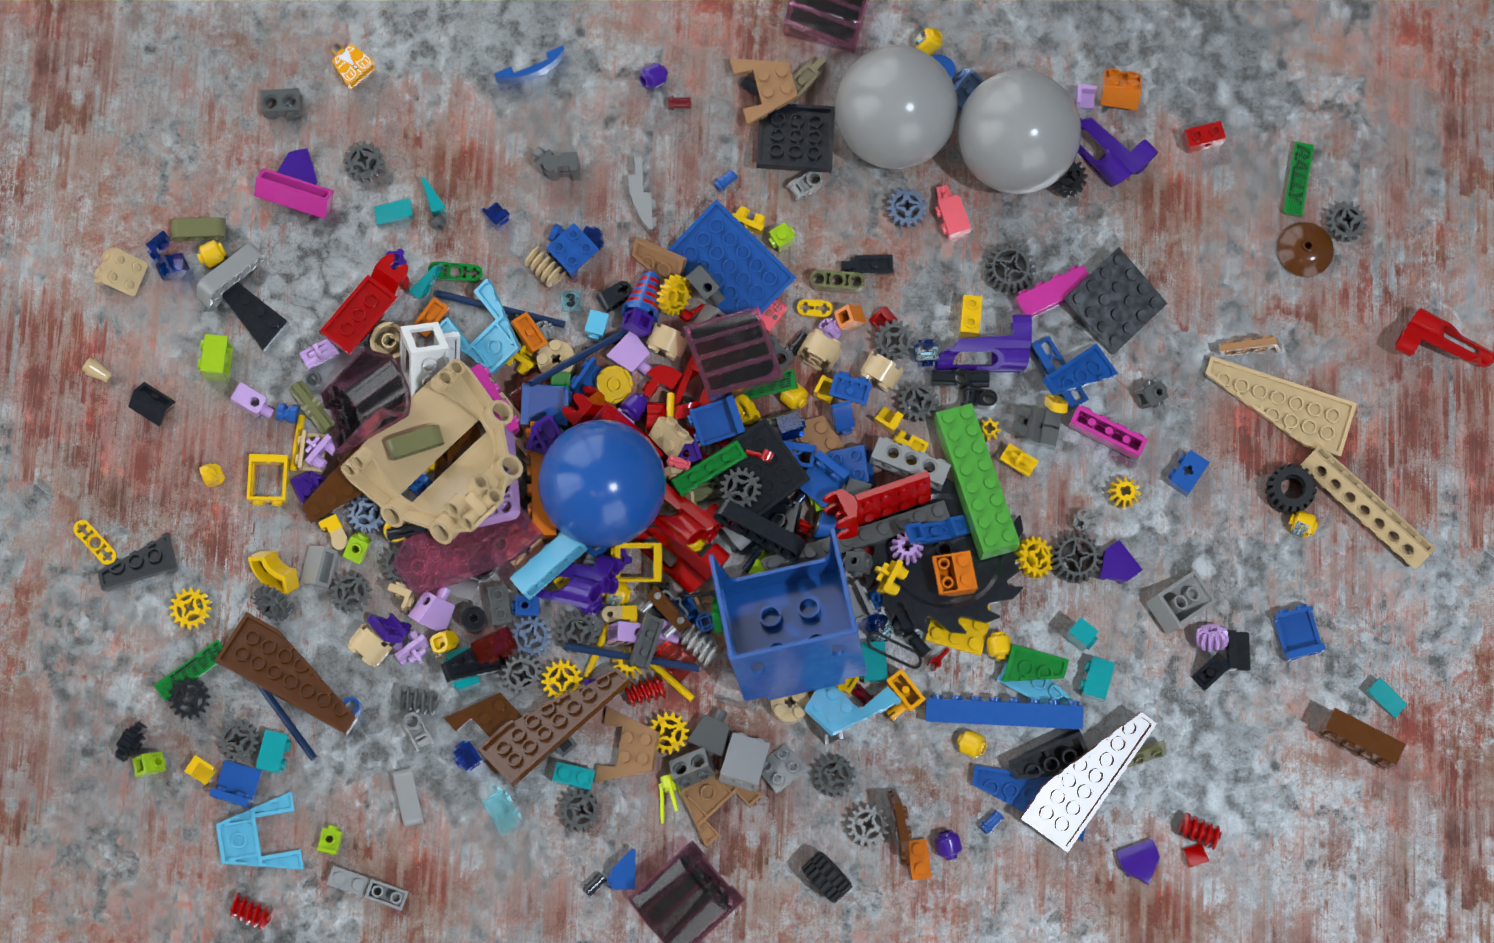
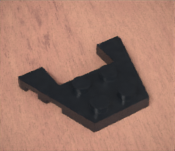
M785 498L762 517L796 534L802 505L789 498ZM752 541L742 550L737 547L736 553L738 555H745L767 548Z

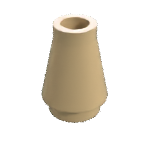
M88 358L82 368L85 375L107 382L112 375L95 358Z

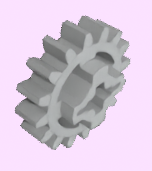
M866 804L865 809L859 806L858 813L854 810L852 811L854 818H848V821L852 822V824L847 825L848 829H852L848 835H854L853 842L855 843L859 840L861 847L864 843H867L868 848H870L872 842L877 846L878 839L884 841L885 839L882 835H888L889 833L885 830L886 827L890 826L889 823H885L888 816L882 817L883 810L881 809L877 812L876 805L872 809L869 808V804ZM864 813H869L868 817L864 819L858 818ZM875 816L879 818L881 826L877 825ZM871 817V826H873V829L870 828L869 831H867V833L865 834L866 830L863 823L866 824ZM855 825L860 828L861 836L856 832ZM878 833L875 838L867 839L870 834Z

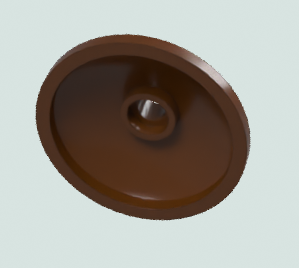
M1301 222L1291 225L1282 233L1277 243V255L1281 265L1289 273L1298 277L1309 278L1321 274L1328 268L1333 259L1334 246L1329 234L1323 228L1313 223ZM1305 244H1309L1311 248L1307 249Z

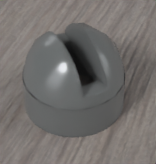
M438 214L429 225L435 230H442L446 226V220L441 214Z
M309 372L306 375L305 381L310 387H318L322 383V377L317 372ZM313 375H314L315 378L317 379V381H318L317 383H316V382L314 381V379L312 378Z

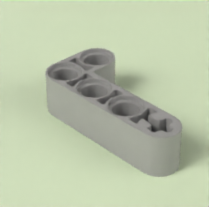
M252 243L246 244L197 284V298L210 310L216 308L222 301L223 293L258 267L265 259V255Z

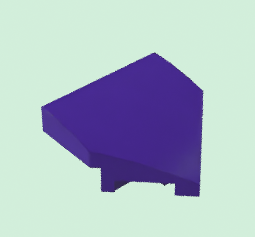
M308 148L289 152L277 173L315 185L318 183Z
M552 414L534 423V426L532 425L526 450L545 455L551 444L562 434Z
M311 471L290 479V483L301 505L308 500L327 477Z
M1120 540L1105 549L1103 556L1100 557V560L1103 561L1099 573L1100 580L1108 579L1122 584L1123 582H1128L1143 570Z
M393 613L390 614L388 619L370 614L367 620L385 642L401 643L413 626L408 622H400Z
M1153 839L1116 851V856L1123 872H1126V876L1134 877L1149 885L1160 860V855Z

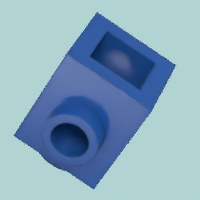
M516 596V601H512V612L515 613L516 618L539 617L540 598L534 596L528 600L525 596Z

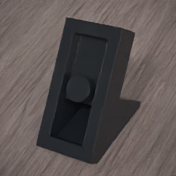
M1217 652L1192 678L1206 691L1232 665Z

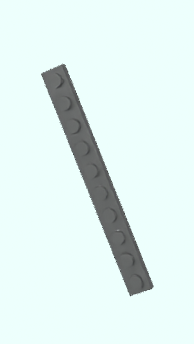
M942 500L859 527L858 536L846 540H839L837 538L840 554H845L846 551H853V548L861 549L895 538L898 534L904 535L906 532L904 525L917 522L924 524L946 520L950 517L946 504ZM830 537L806 544L797 561L788 560L779 554L761 559L764 571L825 558L829 554Z

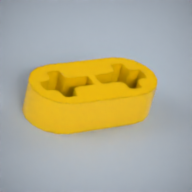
M803 299L797 304V313L803 318L826 319L832 315L833 307L830 302L825 300ZM807 304L808 308H814V310L809 309L807 313H804L803 309L800 308ZM822 306H826V309H829V311H826V314H822L821 310L816 309H822Z
M1052 394L1045 395L1044 405L1048 409L1057 413H1067L1069 403L1064 398L1058 395L1053 396Z

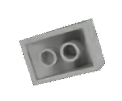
M1194 570L1145 603L1168 635L1217 601L1197 571Z

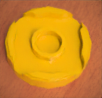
M615 365L608 366L597 375L595 388L604 394L605 402L608 401L616 404L623 402L630 395L631 389H633V381L626 369Z

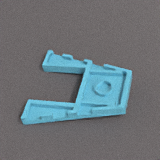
M486 279L474 290V293L496 319L472 343L468 341L450 317H446L439 325L443 333L459 331L460 350L472 357L477 363H481L482 367L487 366L490 373L495 374L521 347L491 280Z
M836 686L816 690L806 704L804 711L825 731L834 736L853 727L854 724L869 719L874 714L882 713L893 705H899L901 699L886 687L863 708L859 709Z
M292 791L216 824L222 864L304 870L301 850L261 856L256 818L295 812Z

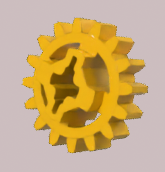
M675 274V276L670 275L669 280L664 279L665 284L660 285L661 291L657 292L660 297L656 300V302L660 303L658 308L662 309L661 312L674 316V314L679 315L680 310L683 311L684 306L689 305L687 300L692 297L689 295L692 289L689 288L691 283L687 281V278Z
M1032 536L1022 540V544L1018 547L1019 551L1015 552L1019 557L1015 562H1020L1021 565L1018 568H1023V575L1029 574V578L1035 577L1036 579L1048 575V571L1053 569L1050 564H1053L1051 557L1054 555L1049 551L1052 546L1047 547V541H1041V537L1035 538Z
M190 587L189 592H187L183 588V594L175 593L177 599H171L174 606H169V609L174 612L170 614V617H176L174 623H180V627L183 629L186 625L189 630H192V626L199 629V623L205 625L204 619L211 618L207 613L213 610L211 607H208L212 602L205 600L208 595L206 593L201 595L200 589L194 592V589ZM200 600L203 603V610L199 607ZM193 606L195 609L194 611H188L187 607ZM178 608L182 609V618L179 615ZM197 616L199 617L198 619L191 621L192 618H195Z
M560 659L558 665L553 661L552 668L546 666L548 673H542L546 680H542L541 684L546 685L543 691H549V698L553 695L556 698L566 693L570 685H574V687L568 693L577 690L581 686L579 682L584 681L583 677H578L582 672L581 670H575L577 668L576 664L571 667L569 660L566 664H563L562 659ZM558 669V673L550 678L551 674ZM565 669L570 670L574 674V676H569L565 672ZM561 673L565 680H568L564 682L563 689L560 682H557L561 679ZM550 686H556L560 693L552 690Z
M665 712L664 717L658 714L657 721L651 720L653 727L648 726L656 730L657 726L660 725L658 749H661L663 755L666 750L670 755H672V750L674 749L678 753L679 746L685 747L683 741H688L689 737L685 736V734L689 733V729H684L687 722L681 723L682 717L679 716L676 719L674 712L671 716H668L667 712ZM666 721H673L676 724L669 725L666 723ZM665 729H668V731H673L671 733V738H669L668 736H663L665 734ZM681 731V738L677 742L675 739L676 734ZM663 741L668 742L671 746H664L660 743Z

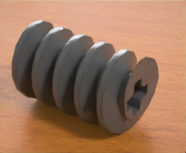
M401 685L397 701L399 710L402 711L406 706L407 712L414 708V712L418 713L421 709L423 715L429 710L430 716H433L438 708L440 692L436 697H434L433 691L426 696V690L424 689L421 694L418 693V688L411 693L410 687L404 692Z

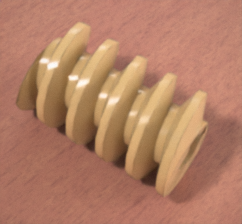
M537 246L527 256L525 266L530 267V271L535 272L537 277H541V281L543 283L546 282L548 288L553 287L564 278L566 271L560 274L559 272L562 267L559 266L555 269L556 262L549 263L551 257L544 258L546 252L538 253L540 246Z

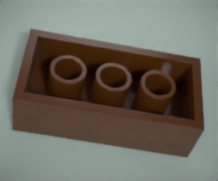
M1337 708L1327 712L1318 731L1322 735V739L1340 744L1339 747L1349 752L1352 750L1356 752L1357 757L1365 761L1369 759L1375 762L1374 765L1383 770L1397 765L1406 746L1405 743Z

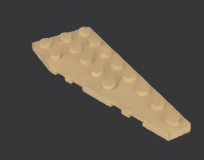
M1213 356L1210 357L1205 372L1206 377L1302 446L1315 450L1321 444L1333 456L1341 457L1357 403Z

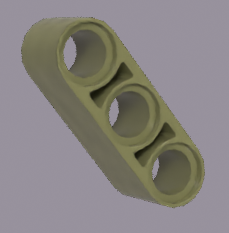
M207 217L171 220L172 241L226 239L225 218Z
M815 270L810 276V286L816 291L858 294L862 292L865 284L864 276L857 272ZM816 277H821L823 279V282L821 284H817L813 281V279ZM838 278L842 281V284L835 285L832 280ZM853 280H859L861 282V285L855 287L851 284V282Z
M433 425L385 441L390 459L393 461L444 445V440L439 425Z

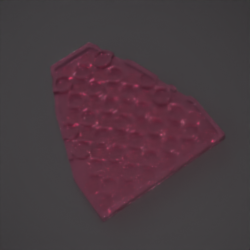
M520 506V514L516 519L478 527L472 532H460L449 544H442L435 540L429 529H427V533L413 535L411 538L406 539L404 543L402 542L399 554L395 557L392 565L413 592L420 594L461 583L511 562L544 534Z

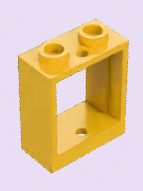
M249 454L247 500L253 506H263V503H271V506L281 507L283 504H288L290 458L288 455ZM256 465L283 466L282 497L255 496Z
M623 543L611 547V557L621 559V549H654L653 577H621L620 571L616 575L618 582L662 583V543Z

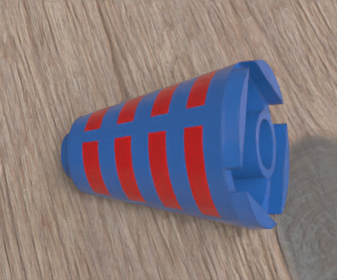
M647 271L641 275L622 307L621 314L623 317L626 311L637 307L654 317L653 322H658L659 302H656V300L660 297L657 294L660 291V278L655 272Z

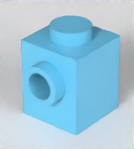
M590 310L584 330L588 339L594 341L604 339L610 319L609 314Z

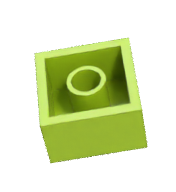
M205 334L204 339H201L200 350L202 351V358L198 359V369H200L201 374L206 380L229 382L234 345L228 336Z

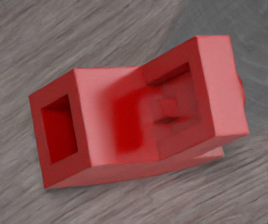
M667 365L653 367L647 372V378L651 381H647L643 386V395L650 401L659 386L674 393L683 374Z

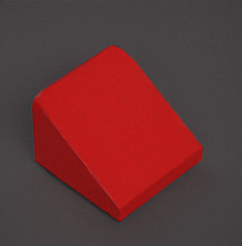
M885 306L880 308L869 321L880 332L879 325L885 327V321L892 324L893 319L896 322L898 319Z
M1202 843L1183 849L1189 868L1209 862Z

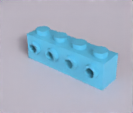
M559 532L552 542L547 543L537 555L532 556L528 560V563L522 568L517 569L513 576L510 577V580L530 600L588 548L584 544L573 541Z

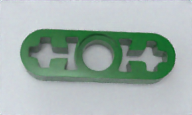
M435 261L428 267V271L438 264H443L441 271H446L445 267H448V276H445L444 272H440L436 279L439 281L476 284L483 279V271L478 265ZM459 268L461 270L460 276H451V270ZM464 269H466L467 273H473L474 270H477L479 275H476V278H472L471 274H466V278H464Z

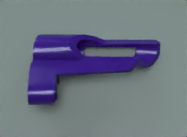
M1092 117L1080 118L1081 130H1086L1105 150V154L1099 160H1095L1081 144L1078 154L1110 187L1116 186L1134 173L1140 174L1158 154V151L1146 139L1142 140L1130 152Z
M1031 314L1012 315L1011 335L958 339L954 346L946 347L941 351L939 359L935 360V369L957 370L963 368L966 370H989V372H1021L1026 370L1030 359V345L1032 341ZM959 352H991V365H953V361Z
M600 555L594 566L570 564L558 575L570 578V581L563 588L555 592L541 590L535 597L588 609L590 605L598 602L603 593L611 595L616 593L619 585L616 575L621 571L622 561L619 558Z

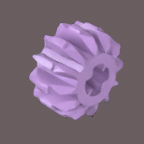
M906 532L904 537L898 534L897 539L892 540L894 546L890 547V551L894 552L893 558L899 557V560H905L906 565H909L910 560L916 563V557L921 558L922 553L920 551L923 550V546L910 544ZM904 546H909L908 549L910 550L905 551Z
M1207 623L1206 626L1201 625L1197 629V647L1202 648L1203 651L1218 652V650H1224L1228 646L1229 636L1227 628L1222 627V625Z

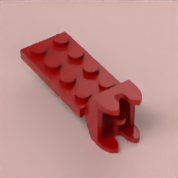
M387 254L379 260L374 267L371 277L367 275L319 331L321 335L349 356L409 285L407 264L400 265L397 269H391V265L394 263V254Z
M586 385L583 387L585 395L581 393L572 395L573 405L576 410L570 406H563L562 408L564 416L574 426L591 420H613L627 424L648 438L660 457L665 454L653 440L610 402L607 401L605 403L604 394L593 386Z
M924 471L856 494L855 497L844 489L827 494L823 498V502L835 503L824 509L825 514H835L836 519L839 520L835 524L836 528H846L836 535L839 540H846L858 536L859 524L930 501V475L928 471Z

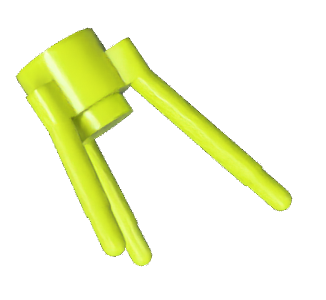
M672 774L660 777L661 783L658 784L660 790L661 824H664V790L665 793H670L676 812L678 807L674 791L678 789L680 793L683 790H680L673 781Z

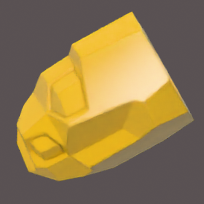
M740 394L735 397L734 400L743 425L754 423L760 419L759 411H757L753 401L747 395Z
M210 463L199 467L207 487L218 486L225 480L221 466Z
M450 630L439 632L430 639L432 650L439 654H446L455 650L459 643L457 634Z

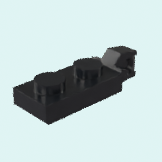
M855 255V257H850V261H841L840 269L841 271L857 272L862 275H893V255Z

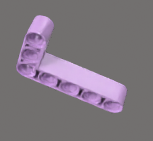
M505 427L508 453L516 456L514 434ZM502 465L505 471L508 470L507 473L511 475L510 470ZM518 479L511 485L506 486V489L509 488V490L504 495L503 503L478 527L514 520L519 516L520 497Z

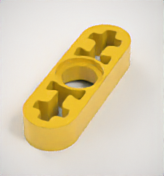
M79 520L74 524L73 531L101 563L108 566L118 560L116 551L90 523L85 520ZM87 525L85 529L91 535L87 537L83 532H80L79 527ZM99 538L101 540L98 548L91 547L92 539ZM103 549H104L108 554L113 553V554L111 555V558H112L111 561L105 560L106 557H105V555L101 552Z

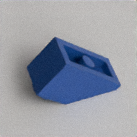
M851 401L831 405L830 415L835 433L837 435L841 434V436L852 434V431L855 430V422Z
M631 849L611 869V874H608L607 885L611 886V890H635V849Z

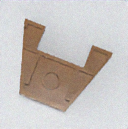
M730 59L734 77L753 73L761 105L743 109L747 127L753 125L760 118L767 117V114L772 111L779 110L798 99L789 62Z
M825 416L773 428L783 441L792 436L797 443L817 445V452L820 450L827 456L830 451L845 448ZM804 454L810 463L811 455Z
M607 707L604 725L622 727L616 767L597 765L594 782L601 784L610 780H619L623 777L654 772L660 732Z
M715 769V776L684 788L680 792L706 848L720 836L706 820L736 793L750 808L763 796L758 791L753 792L719 782L721 771Z

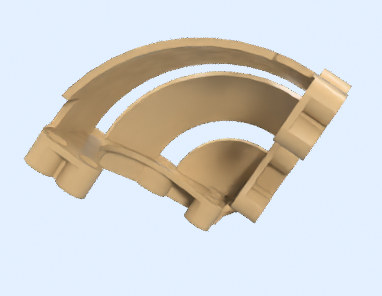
M453 359L342 464L341 471L354 486L381 507V516L387 524L398 528L405 522H409L429 529L433 538L438 542L449 544L460 532H472L494 512L503 503L506 486L511 485L523 473L521 461L516 456L508 453L504 428L513 419L512 408L502 400L493 401L471 369L461 360ZM493 411L499 414L501 420L495 417ZM478 420L481 421L486 433L447 468L413 502L401 495ZM439 425L444 445L391 461L385 441L429 426ZM502 465L510 470L511 475L505 472Z

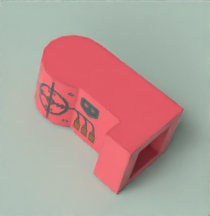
M777 299L759 316L755 322V327L770 335L789 306Z

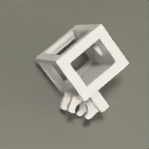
M438 322L400 327V374L411 399L451 360H460L459 331L443 333ZM432 330L434 333V346L417 348L411 333ZM406 348L409 353V369H406Z

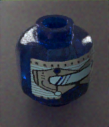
M933 339L918 340V343L914 345L915 361L922 363V367L933 366V362L939 360L938 344L933 342Z
M879 613L868 617L865 625L868 634L876 631L891 638L894 630L888 617ZM876 634L870 636L874 642L888 641Z

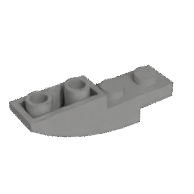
M642 156L634 157L635 175H628L630 197L643 227L649 234H653V228H657L656 216H652V210H656L655 198L651 197V192H647V180L643 181V174H647L646 162L642 163Z
M332 866L326 885L401 911L408 895V891L336 866Z

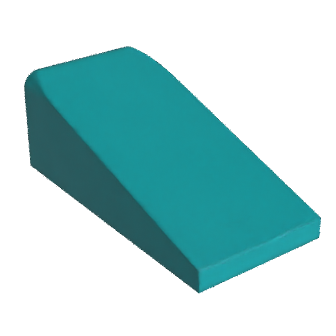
M422 177V184L432 216L436 217L438 214H446V207L426 178Z
M410 198L374 207L377 226L414 219Z
M443 264L435 265L408 292L418 299L427 297L443 268Z
M1380 677L1365 692L1394 719L1407 705Z

